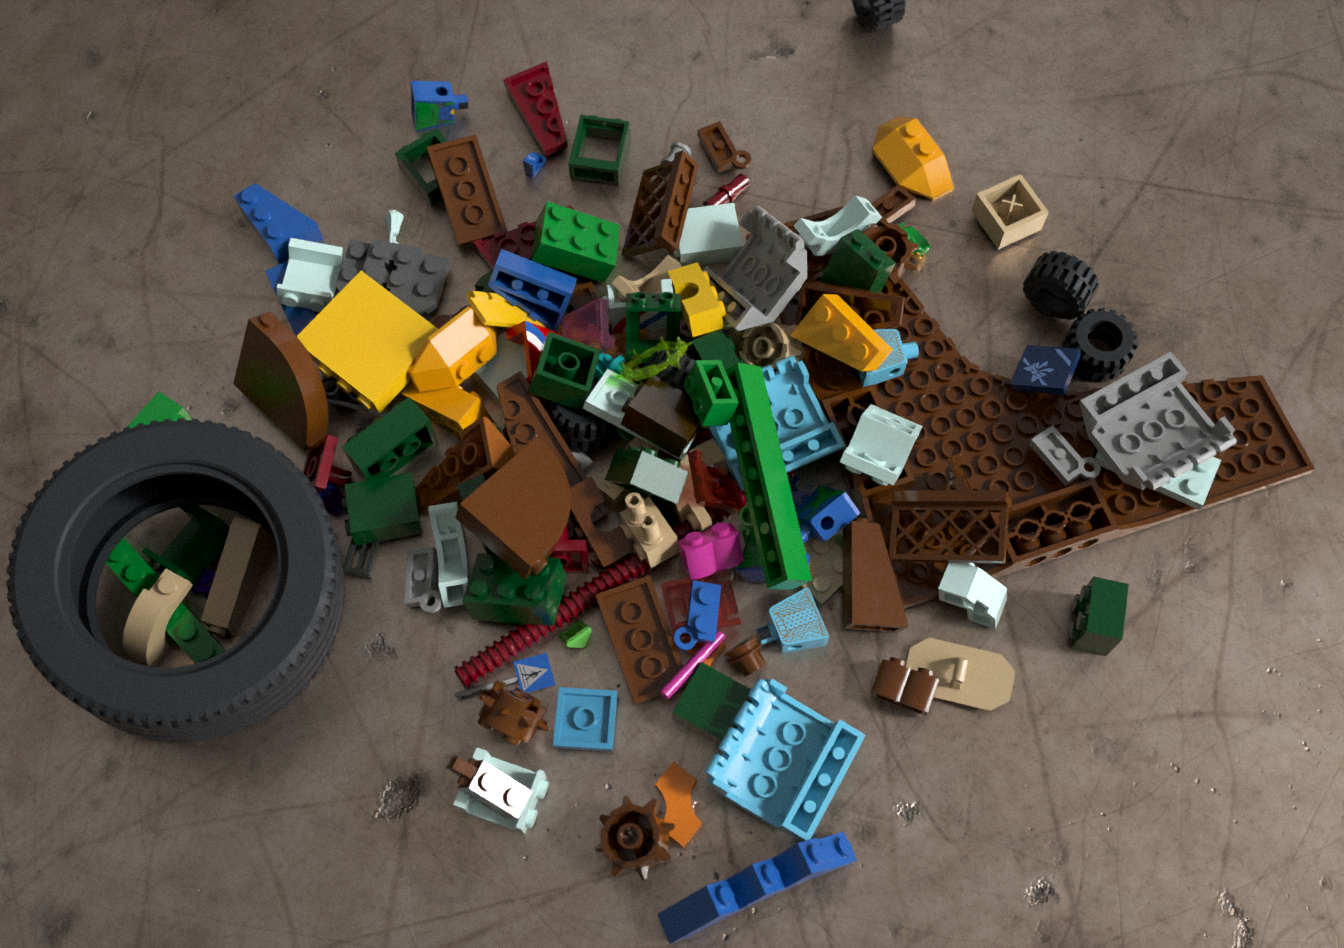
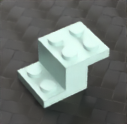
M871 404L861 415L852 440L844 451L840 463L845 464V468L857 474L864 472L873 476L872 480L879 484L894 485L904 468L922 426Z

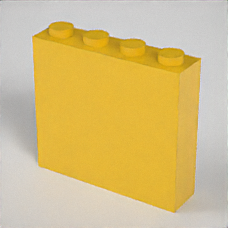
M360 271L297 337L307 349L312 360L318 365L317 369L325 377L330 378L333 376L338 380L337 385L344 392L349 394L352 391L358 396L356 399L363 407L368 410L372 407L380 413L411 381L408 369L411 364L415 363L417 354L426 339L435 333L438 328L363 271Z

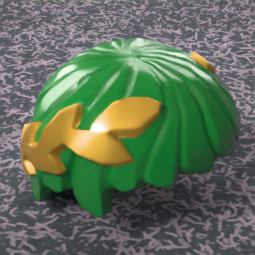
M905 222L900 223L898 226L907 232L908 240L917 243L919 246L917 250L911 253L909 259L919 260L925 257L931 248L928 240L915 230L914 227H903Z

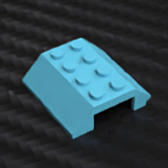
M793 355L775 362L776 372L773 371L771 365L762 368L786 473L845 448V444L834 422H828L808 383L809 373L803 361L796 362ZM730 423L728 425L708 426L713 439L726 458L727 468L732 479L742 492L745 491Z
M758 678L748 694L752 703L744 701L733 721L738 728L730 727L718 747L723 752L722 756L715 753L704 771L709 776L707 783L724 798L773 828L807 841L811 839L866 735L840 719L833 723L785 694L787 687L774 679L769 680L765 678V680Z

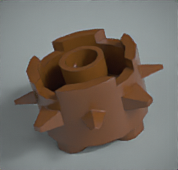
M872 223L863 232L896 263L884 287L897 284L898 280L905 274L906 269L916 271L917 267L909 261L911 253L917 250L919 246L917 243L908 240L907 232L901 227L890 223H884L883 226H877L875 223Z
M496 681L490 692L481 689L478 691L482 695L479 699L484 704L478 714L480 717L477 723L488 730L493 731L495 728L504 733L502 737L506 741L519 745L520 741L524 743L530 742L537 729L549 731L545 726L547 721L543 719L548 707H538L541 701L517 687L515 690L511 689V691L504 689L505 682Z
M626 795L623 796L622 806L613 810L609 814L611 816L600 815L599 820L604 825V828H601L600 844L595 847V851L604 852L605 856L613 861L611 875L617 877L625 869L637 871L642 881L647 880L648 869L657 865L661 860L670 861L671 856L668 853L669 832L675 828L674 823H665L660 815L657 814L658 801L653 798L646 805L640 807L632 804ZM635 832H637V833H638L637 842H636V843H632V837H636V836H635Z

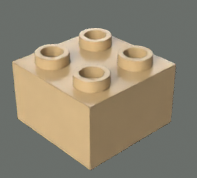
M1021 174L977 193L971 210L997 249H1001L1042 230L1049 213Z

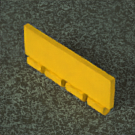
M469 290L466 294L468 303L483 325L513 327L523 321H528L548 329L538 320L533 321L529 318V314L518 305L513 306L497 293Z

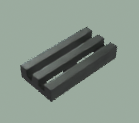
M352 537L343 567L344 575L349 576L351 574L355 577L362 576L366 579H371L382 541L372 543L365 570H363L370 543L362 544L357 566L352 568L358 547L355 545Z

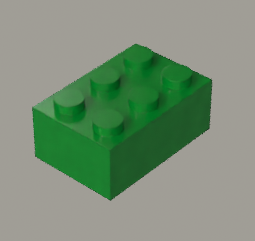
M546 201L536 221L531 260L605 283L616 266L620 224Z

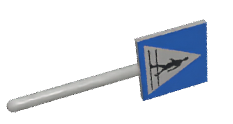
M547 653L514 661L513 664L517 676L500 680L505 682V685L518 682L520 689L527 693L556 686ZM495 682L456 692L455 697L460 698L475 694L480 689L484 691L492 689Z

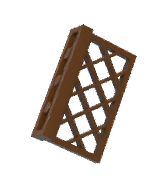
M683 150L675 153L673 161L643 170L621 254L625 258L665 248L669 252L678 250L699 166ZM657 176V177L650 183L651 177ZM664 181L665 183L654 193L656 188ZM650 195H652V197H651V198L647 201V203L644 205V202L647 200V198H648ZM658 202L659 204L657 205V207L649 214L648 212ZM646 216L647 218L639 225V222ZM651 224H653L651 229L645 235H643V233L648 229V227ZM641 237V240L633 247V244Z
M891 490L890 502L893 504L889 544V559L891 562L1006 564L1009 510L1012 507V498L1006 490ZM900 512H912L917 519L904 529L900 525ZM933 512H940L946 519L936 528L932 529L924 520ZM961 513H970L975 519L961 530L953 520ZM990 513H1001L1000 523L992 530L982 522ZM923 523L930 533L917 543L909 534ZM951 523L959 533L946 544L937 534ZM979 523L988 533L974 544L966 534ZM907 536L915 546L907 554H897L898 544ZM936 537L943 547L936 554H927L922 548ZM964 537L973 547L964 555H956L950 548ZM993 537L999 543L998 555H985L980 548ZM947 551H949L952 555H944V554H945Z

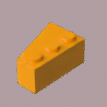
M823 294L790 335L862 372L876 371L893 351L839 295Z
M412 381L402 392L405 400L410 397L431 422L437 426L443 424L453 429L452 436L458 440L464 428L483 416L487 417L499 430L483 405V398L473 391L471 393L464 391L460 385L419 392Z

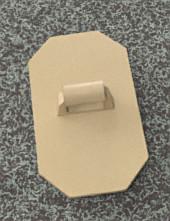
M930 637L910 647L906 667L913 670H918V667H922L935 673L934 677L939 679V684L934 698L991 711L1010 701L1016 673L1002 654Z

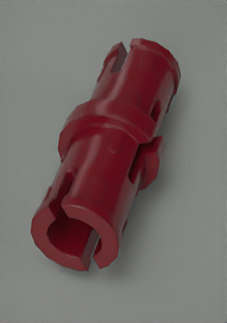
M742 173L738 174L731 182L721 185L713 196L703 202V205L712 206L733 203L736 199L735 197L750 187L749 179Z

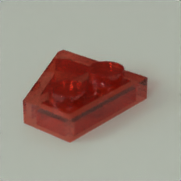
M695 449L687 453L697 505L731 513L741 510L737 483L725 475L714 463L707 465L702 461V452Z

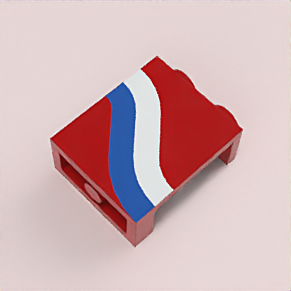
M523 321L505 330L506 340L524 346L528 376L525 379L530 385L537 359L548 331L560 336L562 335L528 321ZM537 396V398L542 399L544 402H550L548 399Z

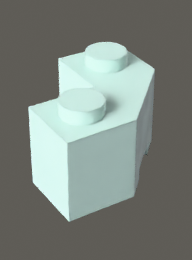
M948 563L938 588L939 600L967 609L969 621L996 629L1007 601V588L973 563Z

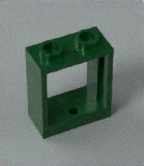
M580 115L568 163L570 178L619 185L630 140L629 121L602 118L595 115ZM593 136L620 140L616 161L582 157L586 137Z
M437 128L429 133H425L421 138L395 152L399 168L431 208L443 201L436 179L426 183L412 164L428 155L426 151L428 146L448 142Z

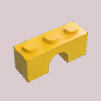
M698 262L667 271L668 278L672 280L673 293L681 294V306H683L685 322L692 337L724 328L722 317L726 316L725 307L722 300L718 301L714 285L711 286L707 271L702 272Z

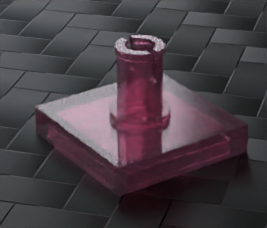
M599 297L562 317L563 337L601 350L600 354L613 348L615 337L609 334L607 300Z

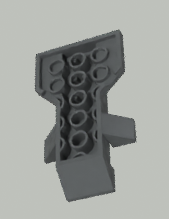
M350 239L335 285L340 292L360 271H363L419 315L425 312L429 314L437 309L451 262L449 258L424 254L421 248L372 239L371 243ZM323 375L322 383L327 404L366 412L372 409V407L369 410L363 407L356 399L358 396L352 391L349 394L344 392L337 385L338 380L333 376L327 378Z

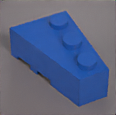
M256 183L233 196L240 211L279 265L289 260L288 246L291 238L316 243L323 240L319 227L314 220Z
M501 249L488 287L513 306L518 305L529 314L528 317L533 321L538 320L549 330L557 332L572 296L577 278Z

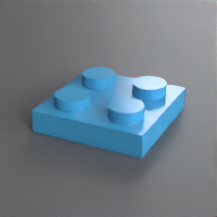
M559 687L553 747L613 752L618 692L613 690Z

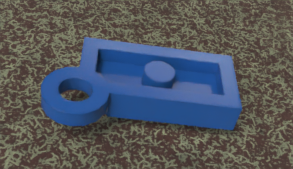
M695 580L691 582L686 627L677 629L673 635V643L679 650H690L696 644V641L709 644L715 642L721 585ZM687 634L690 638L689 643H682L680 635Z

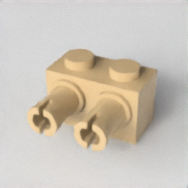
M637 492L628 494L625 498L627 509L620 512L623 521L620 527L627 540L632 539L635 545H633V548L641 561L645 559L652 568L679 553L677 536L651 498L648 497L643 500Z

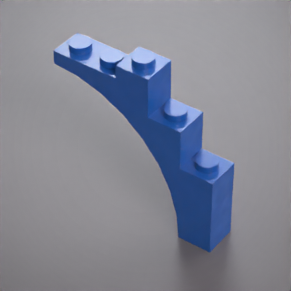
M844 832L821 839L813 838L797 843L771 859L752 864L728 879L706 885L657 915L669 944L689 938L769 897L857 861L853 853L852 845L847 840Z

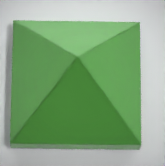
M578 620L558 634V638L569 648H585L592 630L582 620Z

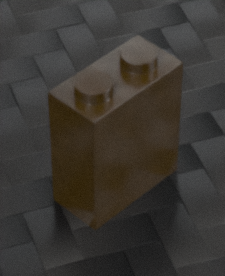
M652 375L646 383L642 381L634 393V399L629 397L621 410V412L625 413L621 425L675 457L680 458L702 427L698 415L694 412L693 402L688 394Z

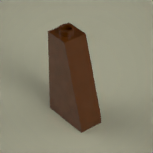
M866 518L853 519L843 527V629L898 633L908 628V621L879 523H869V519Z

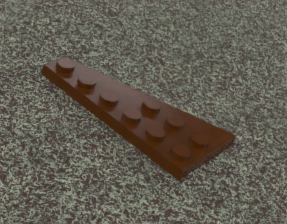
M519 371L496 386L514 456L538 436L560 461L571 488L587 479V476L537 396L528 393L530 385L522 372ZM604 504L593 509L591 513L592 523L609 513ZM569 515L567 521L569 525L568 538L575 534L572 526L576 524L571 515Z

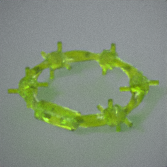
M661 336V343L644 351L640 356L633 349L634 356L630 358V362L626 366L623 362L621 363L623 369L621 374L616 377L618 379L623 376L633 384L631 378L639 381L656 376L669 365L675 366L677 364L678 368H681L679 364L680 358L683 354L686 355L687 346L693 343L691 341L686 344L679 337H677L678 342H665ZM668 349H671V350H673V351H675V350H678V351H677L676 353H672V354L670 355ZM667 350L668 357L666 362L638 368L643 358L651 356L655 351Z

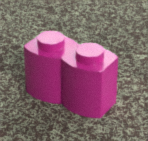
M717 523L705 532H691L678 541L683 568L691 580L704 578L717 570L735 567L744 561L739 533L731 523Z

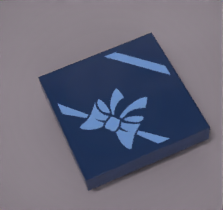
M1027 345L1011 380V390L1065 395L1081 356L1080 349Z

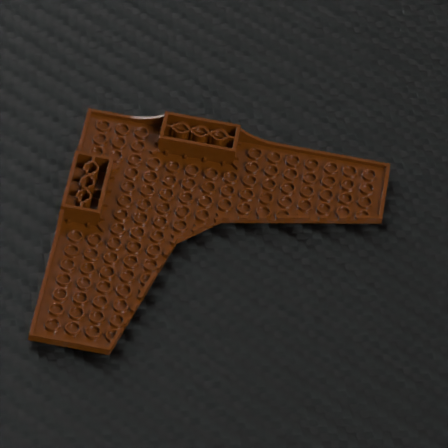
M843 207L803 217V219L821 222L834 216ZM799 219L783 223L797 235L800 234L794 227V224ZM751 233L746 234V241L752 235ZM804 244V249L807 250V279L804 282L820 281L832 254L816 256ZM901 278L897 284L883 287L881 293L905 297L901 325L882 329H896L899 331L902 344L916 342L918 345V357L907 359L904 374L863 387L858 369L801 342L805 351L804 357L800 361H803L809 373L808 383L828 422H834L845 444V448L835 452L839 463L844 451L852 440L861 415L871 404L922 426L904 468L894 485L879 484L872 480L873 476L864 472L861 474L851 472L845 468V464L840 463L862 518L869 519V523H879L888 556L893 504L890 502L891 490H951L947 481L952 479L950 475L952 470L946 459L951 455L964 471L973 490H1006L1012 498V507L1009 510L1006 564L973 563L994 579L1199 511L1150 488L1141 490L1124 483L1115 472L1100 466L1101 470L1096 478L1085 479L1079 475L1078 478L1065 486L1029 443L1032 438L1053 425L1081 458H1095L1098 449L1088 438L1079 402L1102 388H1092L1091 391L1084 392L1067 390L1065 395L1012 391L1010 386L1011 379L997 373L994 376L979 369L980 366L970 363L965 356L962 357L956 349V344L950 337L947 338L939 329L940 325L934 318H930L924 310V305ZM799 291L791 298L784 311L779 314L782 324L789 326L796 324ZM1263 375L1232 377L1224 381L1207 379L1198 383H1187V381L1181 383L1214 424L1222 417L1229 421L1235 429L1233 436L1237 441L1235 445L1222 452L1216 451V455L1213 456L1220 459L1221 462L1200 510L1310 474L1315 470ZM1084 465V469L1086 471H1094L1091 465ZM900 512V525L904 529L917 519L912 512ZM933 512L924 521L934 529L946 518L940 512ZM961 513L953 522L962 530L971 522V519L966 520ZM1001 513L988 514L986 516L988 520L983 523L992 530L1000 523ZM921 523L909 535L919 543L930 531ZM949 523L937 535L947 544L959 532ZM979 524L966 535L976 544L988 532ZM907 536L898 544L897 554H907L915 546ZM934 537L922 549L927 554H936L943 545ZM963 537L950 549L956 555H964L973 546ZM992 537L980 550L985 555H998L999 543ZM947 551L944 555L952 554L949 551ZM891 562L904 609L939 598L938 588L948 563Z

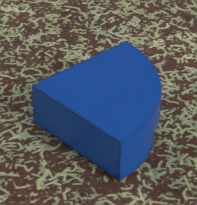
M537 152L528 154L523 159L525 175L533 179L546 163L545 157Z

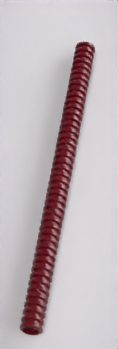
M794 470L787 472V477L792 478L795 475ZM737 484L735 485L736 488H729L728 493L723 492L721 494L722 497L717 496L714 498V502L709 501L707 506H704L711 518L712 526L718 522L723 523L724 518L729 519L731 513L737 514L738 509H742L747 502L745 491L742 492ZM688 520L682 523L679 521V525L674 524L671 526L678 541L691 532H700L699 530L694 531ZM630 552L628 558H621L620 563H613L614 567H607L605 573H598L599 577L593 576L591 582L586 581L582 588L578 586L576 587L577 591H570L568 597L563 596L554 626L524 624L520 627L518 625L514 632L512 630L508 632V636L502 635L500 641H493L491 647L489 645L485 646V651L479 650L477 656H470L468 662L464 660L462 661L463 665L460 667L456 665L454 667L455 674L464 687L467 689L471 688L470 684L473 682L477 684L480 677L486 678V674L488 672L492 674L494 668L500 669L503 662L507 664L510 662L509 659L511 657L514 659L517 657V653H524L526 647L532 648V643L538 644L540 638L543 637L545 639L548 637L547 634L549 632L555 633V628L561 629L563 627L562 624L570 623L572 617L574 619L578 618V613L584 614L586 608H593L592 604H598L595 594L621 586L624 583H629L630 579L636 580L638 574L643 575L645 573L644 570H651L652 568L645 559L641 561L636 553Z

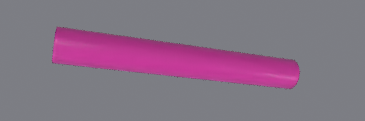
M716 630L715 642L713 644L704 643L660 690L662 697L668 700L699 667L700 663L704 662L725 639V635L721 631Z

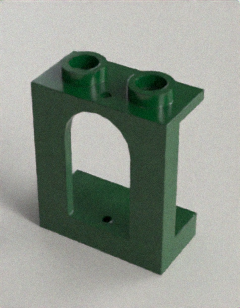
M645 292L626 293V363H647L653 352H660V350L664 349L680 353L681 294H674L672 292H662L660 294H647ZM640 311H667L666 340H639Z

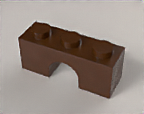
M592 476L571 487L570 515L576 524L572 527L579 540H586L590 548L587 550L588 557L594 566L599 564L600 568H603L632 552L633 549L620 526L611 531L604 532L596 529L592 524L591 513L593 509L605 502Z

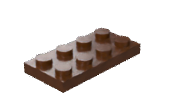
M476 134L428 146L426 151L457 246L470 244L478 239L492 238L494 233L502 230L504 233L507 232Z
M650 575L595 594L634 705L662 696L660 690L683 667V663L677 647L673 643V636ZM687 679L679 689L688 686L689 680Z

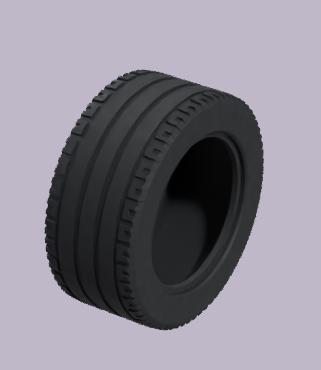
M178 418V421L164 419V421L158 422L154 420L150 421V424L147 425L139 423L133 428L125 427L123 428L124 431L119 433L114 431L110 433L111 436L97 439L98 442L94 445L88 444L82 452L77 451L73 454L74 458L70 461H64L62 463L63 466L52 473L53 477L50 480L46 479L44 481L42 489L40 491L37 490L34 494L35 500L33 503L29 502L27 505L28 510L21 516L22 524L20 527L17 526L15 539H12L13 553H9V566H7L6 572L10 579L6 580L8 588L7 600L11 603L9 612L12 617L13 626L16 630L18 629L16 635L24 651L29 654V659L36 669L59 693L99 720L126 733L160 741L192 742V740L205 741L217 739L221 735L229 736L244 731V727L248 725L253 727L257 723L268 719V715L272 712H275V714L279 712L280 709L291 702L290 699L294 695L297 697L307 687L311 676L315 677L325 662L324 657L329 654L336 638V631L338 632L345 593L344 570L332 523L324 503L306 475L299 467H295L296 465L290 458L285 456L280 450L275 451V447L269 442L263 441L258 436L254 438L250 432L239 430L237 427L231 426V428H228L224 423L219 422L217 424L209 420L200 422L198 419L185 420L184 418ZM190 505H209L227 508L262 525L277 544V582L273 596L263 616L242 640L213 658L181 667L164 668L136 664L115 655L111 651L103 637L97 618V588L108 557L123 537L133 528L156 514Z

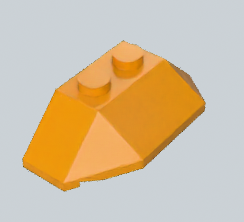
M898 116L878 127L872 152L897 185L899 184L911 193L926 196V199L931 201L954 190L944 153L917 118Z
M466 307L424 342L417 354L415 363L411 364L408 369L416 390L423 392L457 387L497 354L499 326L483 325L472 307Z

